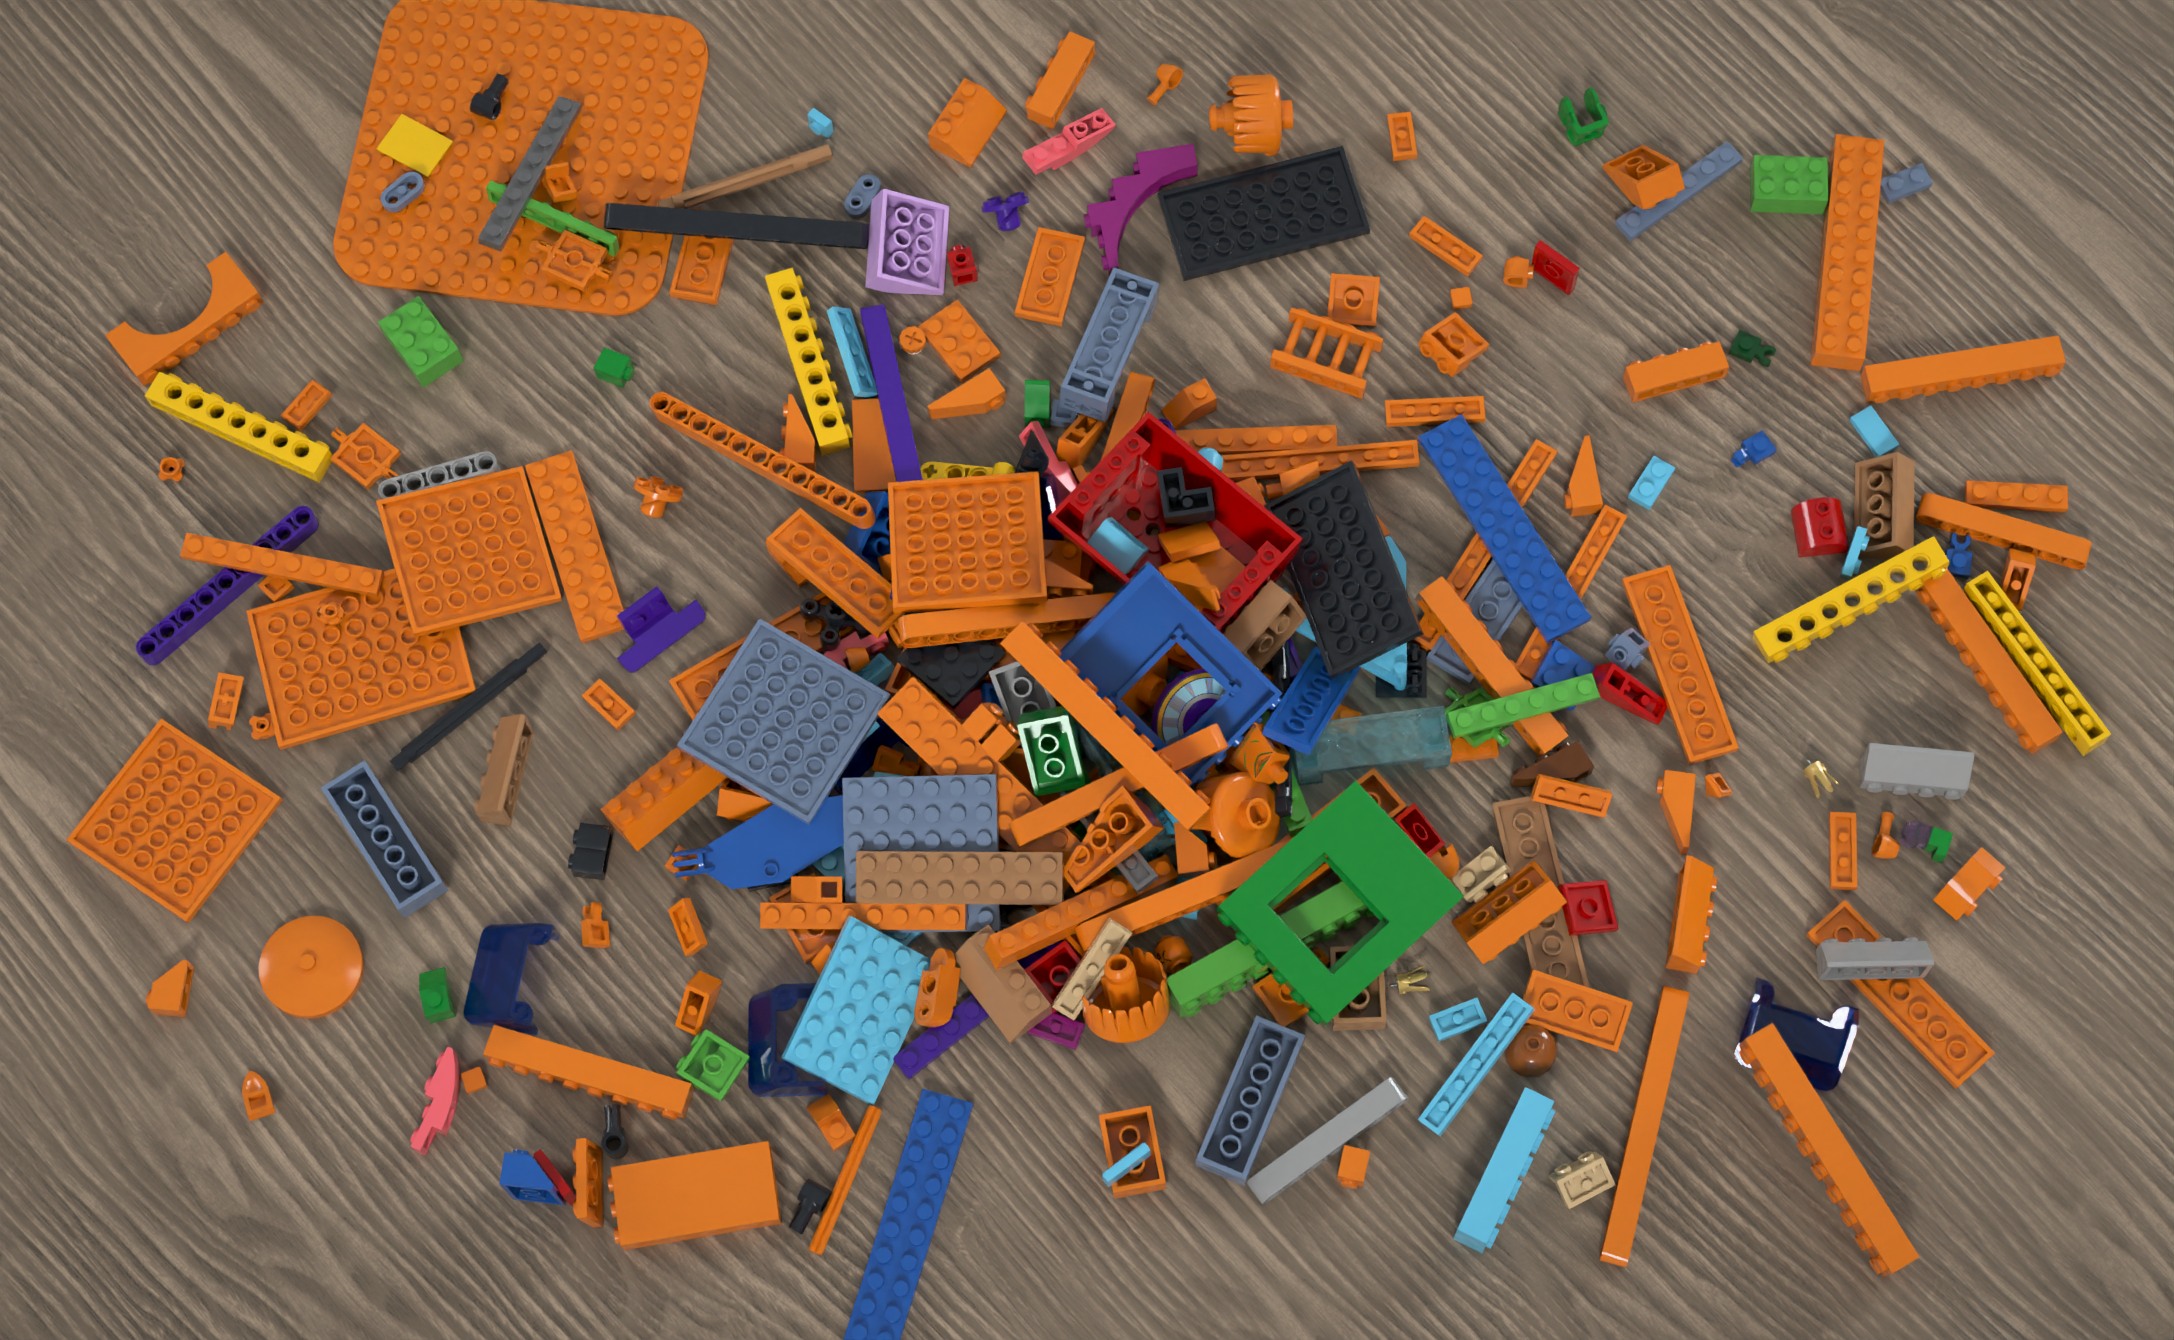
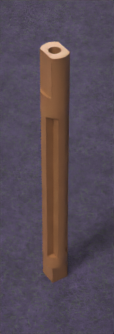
M828 144L673 195L658 201V207L687 209L831 160L832 153Z

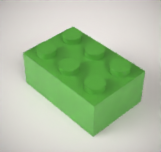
M1754 155L1750 166V212L1824 213L1828 203L1827 157Z
M419 296L378 322L384 336L423 388L464 361L457 346Z

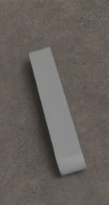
M1393 1077L1388 1078L1247 1181V1185L1262 1205L1268 1203L1344 1148V1145H1348L1395 1111L1409 1098Z

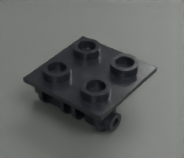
M1031 431L1015 473L1038 472L1040 486L1042 475L1049 465V458L1034 431Z
M1418 644L1409 645V649H1407V685L1404 690H1396L1394 685L1376 676V697L1427 698L1426 649H1419Z

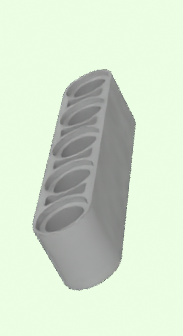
M488 451L480 452L386 479L379 485L378 493L381 499L389 498L387 495L392 491H397L394 496L499 472L501 468L494 454ZM486 464H493L489 469H482ZM462 471H469L465 476H459ZM444 477L442 482L435 483L438 478ZM420 484L418 489L411 490L414 485Z

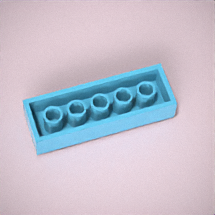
M1525 1087L1453 1238L1454 1240L1480 1253H1483L1485 1247L1491 1249L1500 1230L1495 1226L1497 1223L1503 1224L1511 1205L1507 1204L1508 1199L1514 1201L1522 1184L1518 1177H1525L1533 1160V1157L1529 1156L1530 1152L1536 1154L1545 1135L1540 1131L1541 1129L1547 1131L1556 1112L1551 1109L1554 1103L1553 1100Z

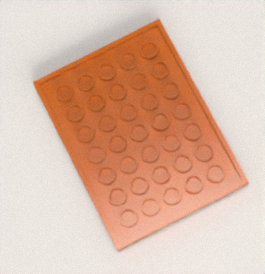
M394 568L383 571L384 575L378 597L327 587L247 610L246 613L279 749L283 750L469 696L476 691L460 626L414 638ZM330 601L338 602L340 607L344 609L342 621L337 625L323 623L320 620L321 613L319 612L322 605L329 604Z

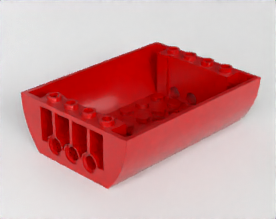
M1147 412L1048 516V521L1125 585L1148 561L1158 571V567L1172 562L1159 543L1158 535L1152 537L1146 533L1148 527H1157L1160 531L1159 534L1190 526L1183 525L1165 528L1157 471L1182 467L1186 490L1211 487L1215 521L1207 522V524L1218 538L1220 545L1246 566L1220 594L1221 598L1218 599L1220 610L1215 611L1204 608L1201 611L1224 634L1227 626L1239 617L1242 609L1253 601L1259 590L1266 586L1270 580L1276 583L1295 556L1303 538L1150 412ZM1134 510L1139 512L1141 517L1136 521H1131L1128 519L1127 513ZM1109 517L1115 519L1149 548L1145 556L1126 575L1087 543L1102 522Z

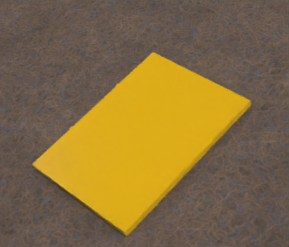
M401 114L376 149L429 177L453 141L420 124L418 121L416 122Z

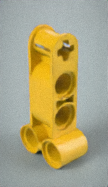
M932 461L924 463L920 468L923 480L1011 474L1016 471L1013 465L1005 462L995 463L992 468Z

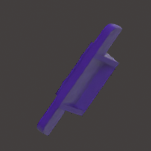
M656 586L617 615L624 630L635 643L633 647L619 656L617 660L628 672H637L704 622L706 618L704 610L698 601L695 600L676 614L662 591Z

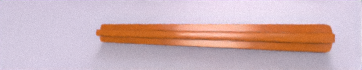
M869 1105L810 1243L809 1250L812 1253L822 1255L881 1116L882 1112L878 1107Z

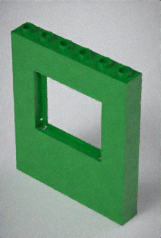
M1355 781L1225 899L1216 910L1219 913L1217 915L1218 919L1226 927L1230 925L1237 932L1235 936L1238 941L1244 946L1249 945L1255 952L1253 954L1255 959L1262 966L1266 964L1273 971L1271 975L1280 985L1285 984L1290 989L1289 995L1298 1005L1303 1003L1309 1010L1307 1014L1311 1020L1317 1025L1321 1023L1325 1026L1459 902L1464 895L1361 785ZM1324 862L1380 920L1369 933L1330 969L1319 960L1273 910Z

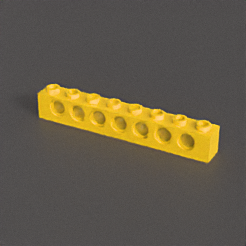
M793 268L766 275L765 280L821 455L824 456L850 448L848 439L852 438L849 424H843L842 417L845 416L842 402H836L835 395H839L835 381H829L827 375L831 374L828 360H823L821 353L825 352L821 338L816 339L814 332L818 330L814 317L809 318L807 311L811 310L807 296L802 297L800 290L804 289L800 275L795 276ZM787 295L794 296L792 299L789 300L784 299V297ZM794 316L801 317L799 320L796 321L790 320ZM800 337L808 338L804 342L797 341ZM808 358H814V359H815V360H814L813 362H811V363H805V362H804V361H805L806 359H808ZM815 379L822 380L819 384H811ZM820 401H829L825 406L818 405ZM828 422L836 423L833 427H825V424Z
M159 372L145 394V398L151 406L320 483L332 463L330 459L332 454L327 444L318 440L315 443L299 431L293 433L287 430V427L280 422L274 421V423H271L258 412L249 413L236 402L227 403L220 395L213 392L210 394L203 392V389L194 383L188 385L172 373L166 375ZM182 393L179 398L173 399L175 395ZM203 403L201 407L194 409L197 404ZM224 413L220 418H215L217 414ZM245 422L242 427L236 428L239 423ZM261 432H266L263 437L257 438ZM287 441L285 446L278 447L280 443ZM309 451L306 456L299 457L302 452Z
M1933 536L1753 631V639L1767 663L1772 661L1778 663L1789 656V652L1795 649L1801 651L1811 645L1812 640L1818 637L1820 639L1828 637L1834 632L1833 629L1838 626H1849L1856 621L1857 616L1863 613L1869 615L1879 608L1878 605L1886 601L1888 603L1896 601L1902 596L1901 593L1909 589L1910 591L1919 589L1924 585V581L1932 577L1933 580L1940 578L1947 572L1946 569H1948L1950 561ZM1921 562L1926 566V569L1918 571L1913 567V564ZM1899 574L1904 580L1896 583L1891 580L1890 576ZM1877 586L1881 589V593L1871 594L1868 588ZM1855 598L1859 604L1852 607L1847 605L1845 600ZM1825 610H1833L1836 616L1834 618H1826L1823 612ZM1808 621L1814 625V628L1804 630L1800 624ZM1786 633L1792 639L1788 642H1781L1778 636Z
M1986 571L1968 582L1963 592L2082 756L2104 744L2111 735L2110 731L1991 574Z

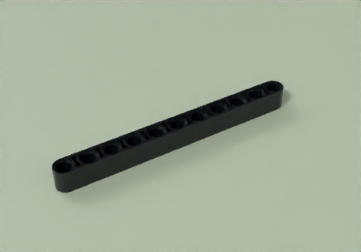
M618 203L605 204L604 228L610 230L868 249L869 224Z

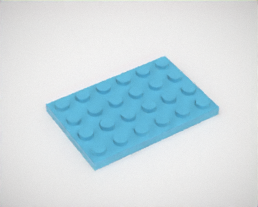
M852 916L847 917L781 1058L867 1104L874 1105L894 1063L893 1058L898 1054L915 1017L914 1010L922 970L929 971L931 959Z

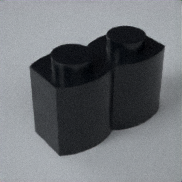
M580 823L579 830L575 829L573 845H576L574 854H570L568 860V868L571 869L574 877L605 880L613 840L611 826Z

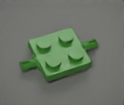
M1450 687L1445 694L1454 702L1441 712V718L1448 723L1446 717L1448 712L1495 699L1482 687L1464 695H1461L1454 687ZM1514 723L1466 735L1463 738L1474 748L1491 738H1494L1502 747H1505V744L1508 745L1510 742V738L1502 731Z

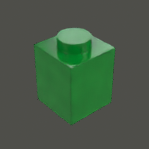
M604 347L594 366V371L598 379L624 388L626 382L632 379L635 368L630 357Z

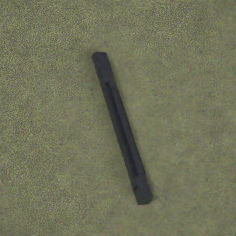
M539 642L522 657L510 662L476 689V691L400 750L401 752L390 760L393 767L398 772L409 762L412 764L523 676L530 666L547 654L546 649Z
M1285 642L1272 657V683L1283 693L1280 696L1281 699L1290 687L1288 642ZM1285 744L1284 746L1289 752L1290 757L1283 768L1287 771L1288 777L1280 784L1274 782L1275 813L1280 818L1292 816L1291 747Z

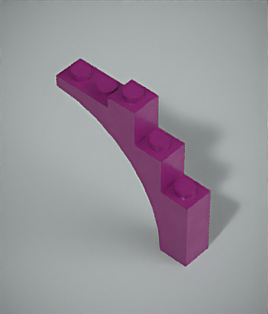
M1193 144L1136 153V162L1132 163L1134 175L1112 179V188H1108L1110 201L1087 205L1088 214H1083L1085 228H1090L1092 237L1097 236L1099 249L1104 248L1105 255L1101 256L1103 270H1108L1109 276L1113 267L1119 269L1118 253L1120 241L1135 211L1149 197L1162 188L1177 181L1197 176V160Z

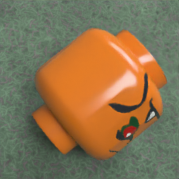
M1166 935L1159 940L1155 947L1154 955L1162 963L1166 973L1175 974L1188 967L1192 961V953L1185 940L1180 936Z

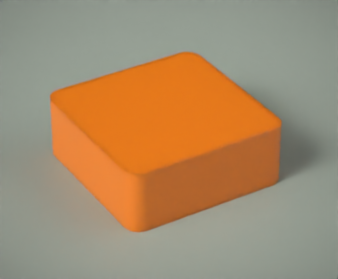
M1469 287L1450 290L1454 310L1472 307L1473 302Z
M481 1067L461 1073L468 1094L488 1086Z

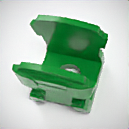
M1593 87L1585 91L1583 99L1585 108L1594 123L1580 126L1571 100L1567 96L1560 100L1558 115L1563 126L1567 128L1566 136L1573 146H1578L1601 137L1609 123L1607 111L1603 104L1600 105V100Z

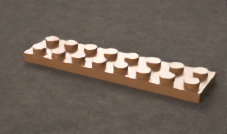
M1530 796L1492 803L1491 807L1504 861L1511 870L1508 873V878H1511L1535 860L1556 887L1564 884L1545 804L1532 801ZM1562 907L1558 912L1549 915L1541 921L1538 927L1522 935L1530 971L1534 969L1589 987L1577 935L1569 936Z
M856 851V903L1058 905L1064 902V852Z

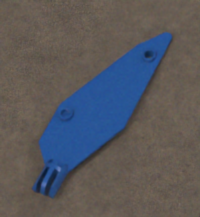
M843 795L827 797L810 825L776 805H772L703 848L672 852V857L697 854L698 858L673 862L674 868L699 865V869L675 872V878L707 873L730 889L784 882L844 844Z

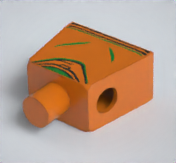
M1254 722L1229 762L1240 771L1249 773L1255 781L1267 784L1273 782L1280 784L1288 777V773L1283 767L1288 761L1290 754L1284 744L1262 735L1264 724Z

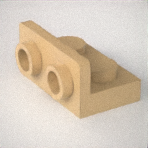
M1490 846L1459 870L1452 880L1462 892L1466 901L1470 903L1475 901L1477 903L1488 895L1487 890L1493 885L1498 887L1508 879L1507 874L1511 870L1497 851Z
M1591 1151L1581 1154L1578 1160L1571 1164L1558 1166L1554 1170L1555 1172L1549 1175L1550 1180L1556 1184L1568 1209L1616 1185L1603 1156Z

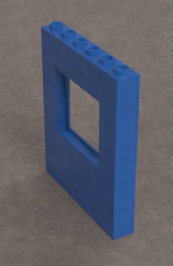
M1148 561L1060 650L1062 654L1059 658L1063 662L1069 659L1080 671L1077 676L1082 681L1088 678L1098 688L1099 691L1096 694L1101 699L1106 696L1116 706L1117 710L1115 713L1120 718L1125 715L1135 725L1136 728L1133 731L1139 737L1144 734L1155 745L1152 750L1156 752L1168 745L1120 699L1177 642L1226 690V693L1179 740L1218 723L1228 746L1236 747L1244 739L1243 733L1249 727H1252L1254 722L1260 723L1263 719L1261 715L1268 708L1272 710L1281 701L1280 696L1283 693ZM1228 748L1182 770L1181 772L1192 782L1189 787L1195 782L1199 784L1208 775L1206 770L1213 763L1218 765L1226 757L1225 751Z

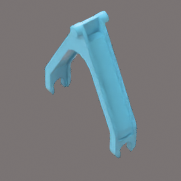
M1388 535L1385 539L1406 589V560ZM1286 587L1282 588L1287 593H1289ZM1306 618L1296 631L1316 642ZM1407 643L1360 667L1394 685L1396 690H1404L1407 685Z

